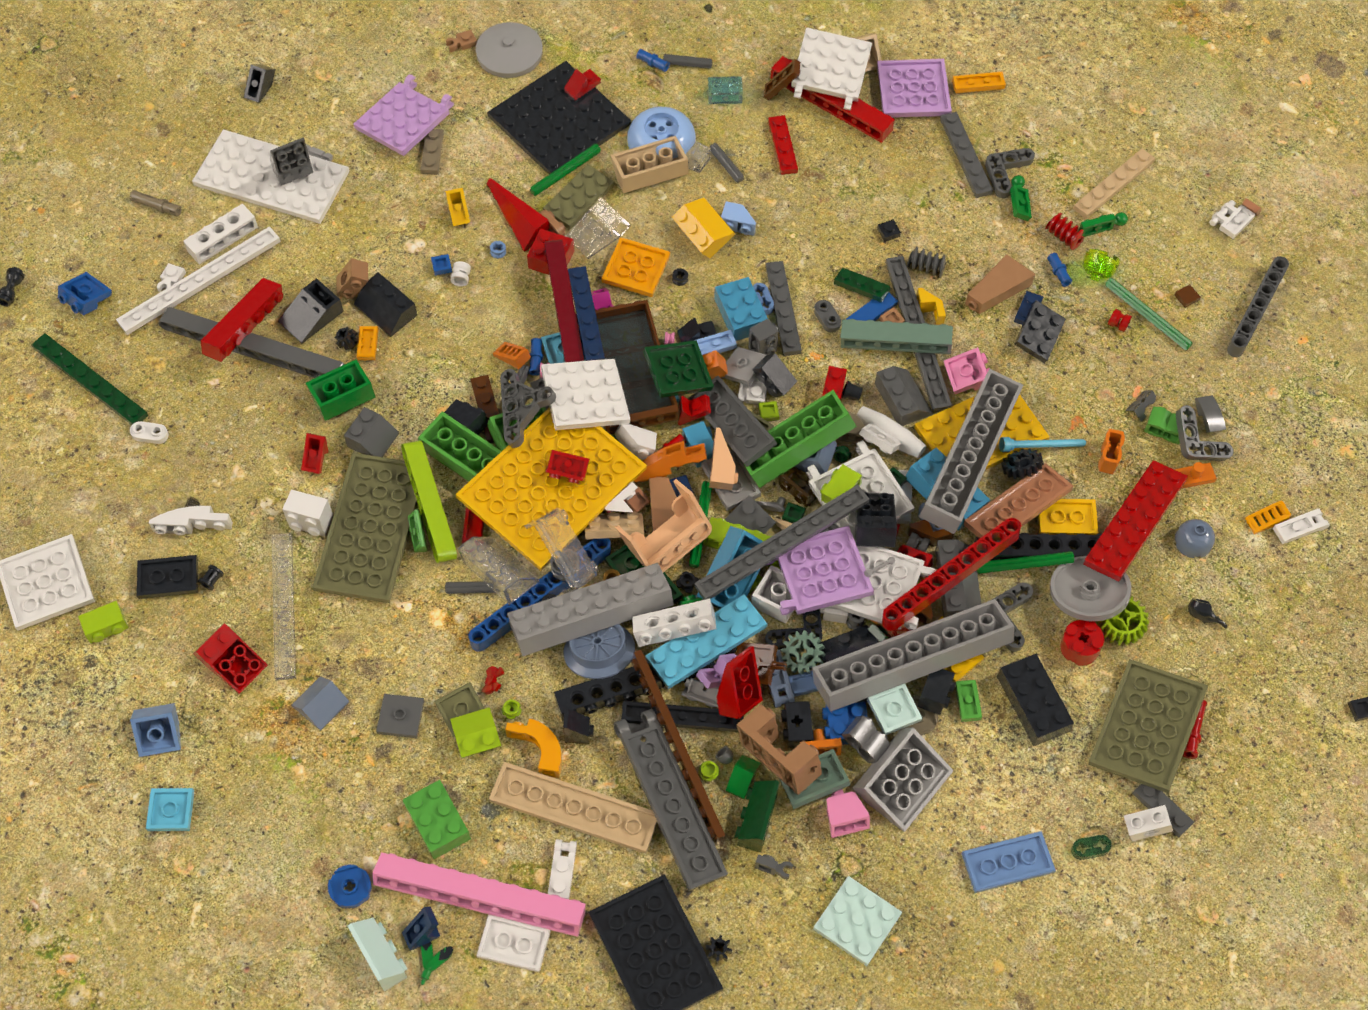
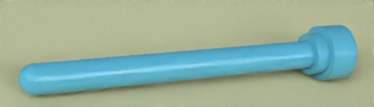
M1001 437L999 440L1001 452H1010L1014 448L1083 447L1086 445L1084 439L1014 441L1010 437Z

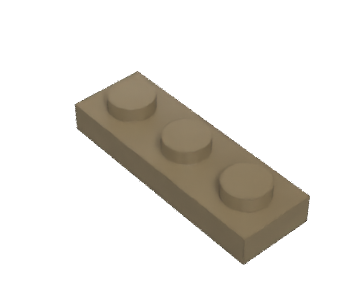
M433 129L425 136L420 169L421 174H439L444 140L443 129Z

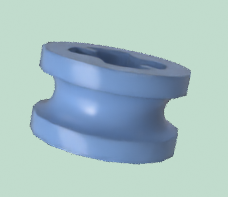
M502 241L491 243V256L497 259L504 257L506 254L505 243Z

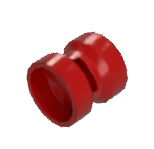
M1115 309L1107 325L1111 327L1116 326L1120 331L1125 332L1132 316L1123 314L1121 310Z

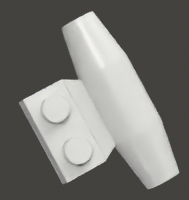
M865 406L861 407L858 411V417L865 424L859 435L864 437L865 441L877 445L884 453L892 454L896 450H900L916 458L923 454L926 445L902 425L886 415Z

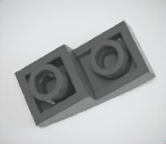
M1213 395L1195 398L1198 417L1203 416L1206 433L1226 430L1223 415Z

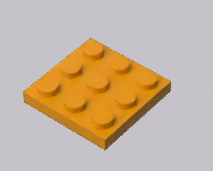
M620 237L602 276V283L653 297L670 258V252Z

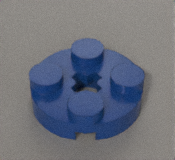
M349 864L339 867L328 882L329 895L341 908L358 907L370 897L372 889L371 879L364 869L356 865ZM351 881L352 884H356L352 891L344 890L347 882Z

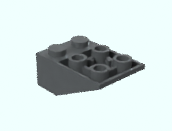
M304 137L270 150L272 169L281 185L314 173Z

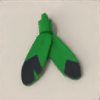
M431 942L421 946L424 967L420 977L422 979L421 985H424L429 980L431 973L452 956L454 950L452 946L444 947L435 956H433Z

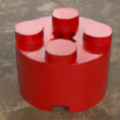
M1076 620L1067 625L1061 639L1060 649L1065 659L1074 662L1078 666L1092 664L1099 656L1103 647V632L1095 621Z

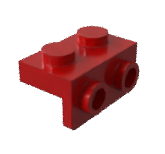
M551 450L548 467L545 472L550 473L549 477L560 479L563 476L568 478V482L579 484L580 481H585L590 459Z

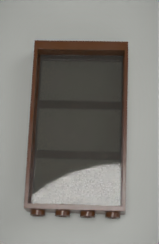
M638 300L634 303L619 304L614 307L595 310L605 359H615L630 415L629 424L643 428L679 420V408L675 396L660 398L643 352L645 347L660 345L648 301ZM619 425L604 426V430L609 434H615Z

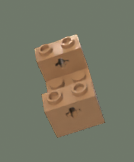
M760 704L737 724L741 744L799 795L822 774L819 752L816 747L808 745L805 741H802L788 755L780 748L776 749L772 745L779 738L778 725L775 720L776 715L770 708L766 709Z

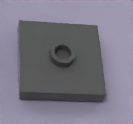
M384 694L376 730L377 734L418 738L425 702L424 698Z

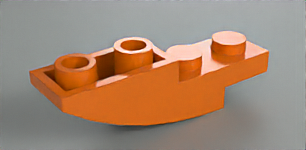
M684 441L656 451L642 461L647 465V469L634 482H645L649 478L666 477L672 474L671 467H681L684 464L698 463L707 459L705 444L686 447Z

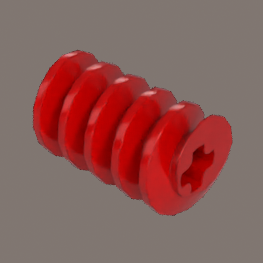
M1060 212L1048 222L1045 229H1049V232L1054 233L1056 238H1059L1061 242H1065V245L1070 246L1071 250H1075L1085 238L1082 236L1084 230L1081 229L1077 232L1079 226L1076 225L1072 228L1073 221L1066 223L1068 217L1061 219L1063 213Z

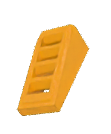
M1281 500L1245 517V520L1252 532L1257 534L1289 520L1291 513ZM1257 518L1261 526H1258L1254 519Z

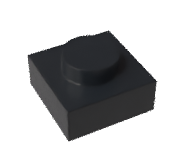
M894 219L877 226V230L884 242L901 236V231Z

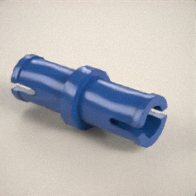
M639 49L636 58L648 63V66L656 67L663 72L669 69L670 63L659 58L658 55L651 54L643 49Z
M1051 253L1048 255L1047 260L1053 268L1052 272L1058 277L1063 287L1069 286L1072 279L1066 271V265L1062 264L1057 253Z
M533 338L531 339V353H529L531 356L529 359V374L538 376L540 374V363L543 360L542 339Z

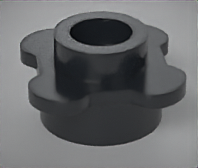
M685 571L680 576V580L676 581V586L683 588L686 593L693 592L694 583L699 581V579L692 573Z

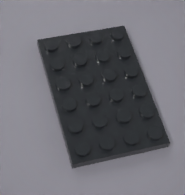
M665 874L588 911L635 1010H686L723 991V987Z

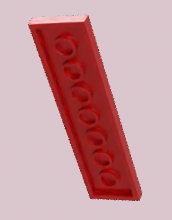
M1153 460L1091 549L1083 565L1119 582L1187 481L1188 475Z

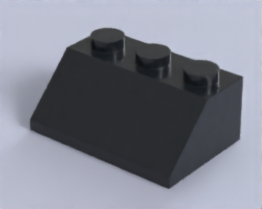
M379 272L368 280L354 302L356 308L390 337L418 316L415 303Z

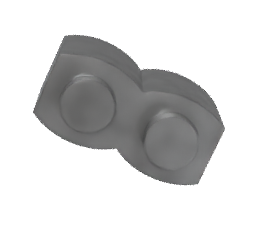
M866 716L856 717L842 734L844 739L868 763H876L890 746L887 736L883 732L877 731L874 722Z

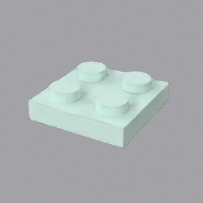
M905 684L870 696L867 699L885 735L922 720V716Z

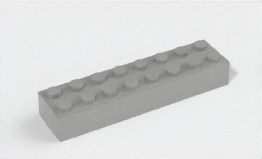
M655 563L507 614L512 632L523 657L629 621L633 616L655 612L674 604L671 588L659 564Z

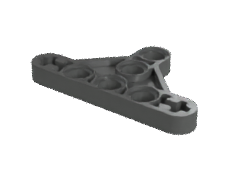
M507 369L500 376L504 439L510 447L517 448L524 442V429L540 408L555 402L556 393L549 386L535 390L520 383L519 375L513 369ZM511 390H515L511 396H507ZM550 393L547 399H543L545 394ZM529 399H533L531 404L525 405ZM516 405L512 411H508L509 407ZM513 420H517L515 425L509 426Z

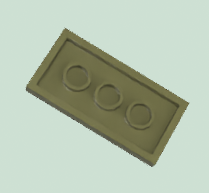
M587 164L543 207V210L551 211L558 222H562L566 228L571 230L615 186V183Z

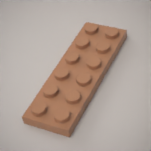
M1044 463L1042 465L1043 469L1038 470L1037 474L1032 473V477L1026 476L965 519L964 526L979 539L1008 518L1018 519L1022 527L1071 492L1073 485L1048 464Z

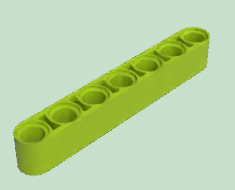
M421 440L401 444L402 455L436 563L455 560L457 559L455 544Z

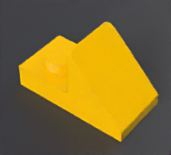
M463 188L445 191L453 226L470 223Z

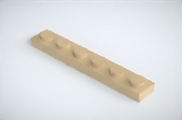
M1142 148L1074 204L1073 209L1087 219L1153 164L1155 157Z

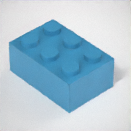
M749 277L715 287L714 300L727 329L731 330L735 341L748 338L751 327L768 319Z

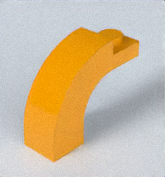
M529 718L527 726L521 722H507L505 729L507 737L532 742L540 749L539 773L549 777L560 778L562 756L555 734L546 725Z

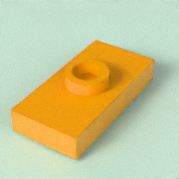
M378 326L359 327L357 360H376Z

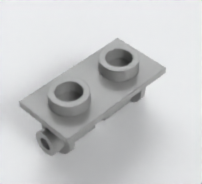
M693 678L686 680L682 696L687 697L691 701L703 702L709 707H718L716 696L719 687L704 690V684L701 681Z

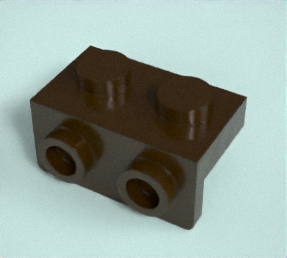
M795 466L787 474L782 473L780 475L779 485L781 489L789 492L799 504L808 507L817 498L808 484L810 479Z

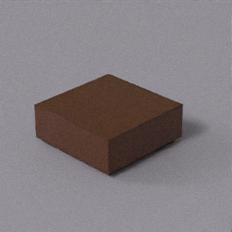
M1190 284L1174 294L1184 308L1198 302L1201 298Z

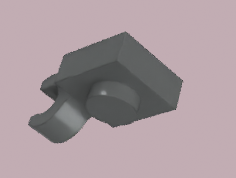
M758 854L755 868L771 875H779L781 878L788 880L790 875L785 873L783 869H792L793 864L788 861L778 864L774 857Z

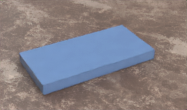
M1042 831L965 850L961 853L974 893L1052 874L1056 871Z

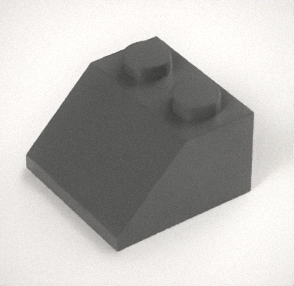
M364 407L344 434L347 447L361 454L383 457L399 435V431L380 414Z

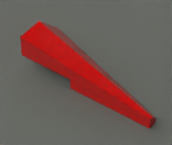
M489 178L487 187L491 190L524 252L532 246L539 230L549 229V219L495 180Z

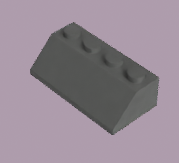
M957 539L938 540L935 548L937 570L970 545ZM977 570L941 596L943 618L982 604Z

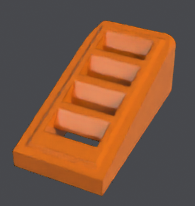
M504 342L492 353L496 358L517 369H520L531 358L528 349L508 342Z

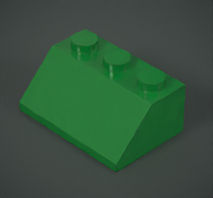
M356 359L306 382L316 407L325 421L376 398L370 380Z

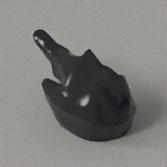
M1192 598L1188 604V612L1192 617L1199 619L1204 624L1219 623L1227 629V624L1220 620L1219 616H1216L1212 611L1209 601Z

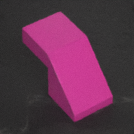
M602 288L591 291L595 310L614 307L608 289Z

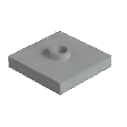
M737 347L726 362L728 374L722 378L750 386L756 378V374L752 369L766 355Z

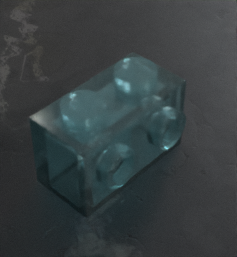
M742 76L708 77V104L742 103Z

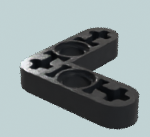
M820 609L802 613L803 628L773 629L768 631L765 636V644L775 645L778 647L777 650L783 649L787 646L782 643V635H785V641L789 642V635L795 634L796 631L802 635L803 631L806 630L809 636L811 629H815V637H819L822 642ZM813 615L817 618V621L809 623L806 617ZM772 636H775L777 639L776 643H773L771 640ZM809 641L810 648H813L814 644L811 641Z

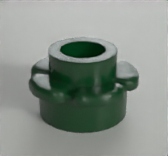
M835 447L833 456L836 461L845 463L852 457L848 447Z

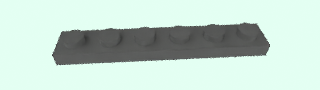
M957 111L941 115L940 121L975 198L992 195L993 189Z
M783 261L765 263L770 293L774 301V313L779 329L783 356L801 354L802 349Z

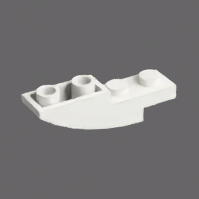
M211 506L179 508L149 520V525L153 532L157 534L174 533L176 535L192 534L193 527L201 530L214 528L220 531L232 529L233 523L229 514L214 513Z

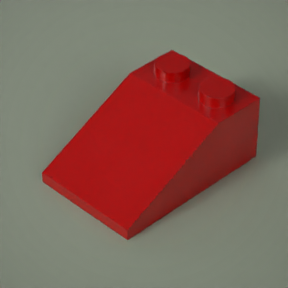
M754 646L748 647L726 664L716 696L719 715L740 719L763 701Z

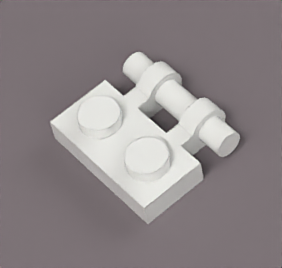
M1230 200L1221 207L1219 212L1212 216L1209 223L1212 226L1221 223L1219 230L1234 239L1254 219L1256 214L1243 205H1240L1238 208L1234 207L1236 205L1235 201Z

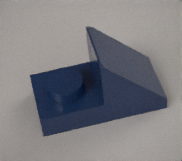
M431 906L423 907L402 931L409 950L417 949L440 937L437 929L439 924Z

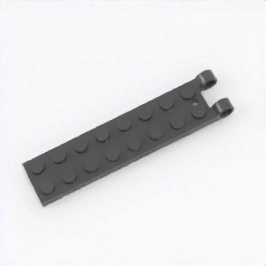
M649 709L641 713L642 721L647 728L632 734L625 719L614 722L615 733L621 739L688 891L726 877L728 875L654 710ZM640 738H645L646 741L642 742Z

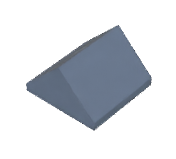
M320 676L292 704V707L321 731L349 703V700L331 680Z

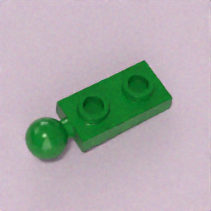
M1016 175L1011 180L1012 187L1010 188L1013 217L1029 221L1032 218L1029 191L1023 188L1025 185L1024 177Z
M1119 212L1115 216L1114 214H1109L1091 220L1087 219L1081 222L1078 232L1083 229L1082 236L1087 237L1112 230L1115 224L1124 226L1128 222V216L1124 212Z

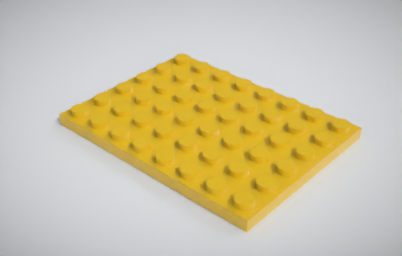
M549 407L524 430V442L517 448H512L508 445L456 493V498L542 571L550 563L552 555L571 543L631 481L633 482L647 469V465L600 426L555 430ZM551 450L589 458L585 481H580L579 484L568 482L567 477L561 476L560 479L549 477L550 473L545 472L548 467Z

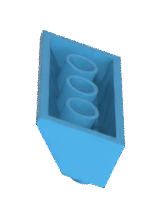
M730 526L707 575L763 541L743 529ZM760 569L711 598L712 605L721 609L742 595L747 597ZM698 592L697 597L702 598Z

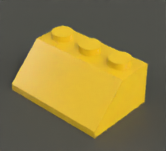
M704 197L684 204L672 216L673 220L698 250L710 259L735 235L733 230Z

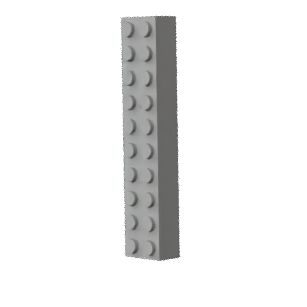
M988 370L919 515L920 518L955 534L978 487L1023 384L994 370Z
M996 599L812 667L814 684L831 712L1014 642V625Z

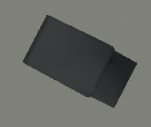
M695 317L677 331L680 342L694 341L717 334L713 321L697 324Z

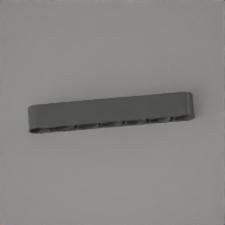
M1275 257L1227 347V352L1230 356L1240 357L1244 353L1289 267V261L1285 257Z

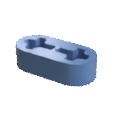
M756 283L753 285L754 290L766 315H770L774 310V301L767 286L763 283ZM763 302H765L766 306H769V308L763 306Z

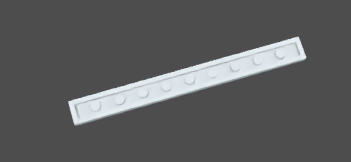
M269 226L117 318V323L129 335L163 314L167 307H175L280 243V238Z

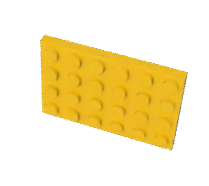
M1019 394L1000 438L1010 437L1014 441L1049 440L1050 436ZM975 396L914 424V429L930 452L937 448L946 457L948 456ZM998 440L985 470L1003 462V458H1008L1007 454L1031 448H1014L1010 452H1001Z

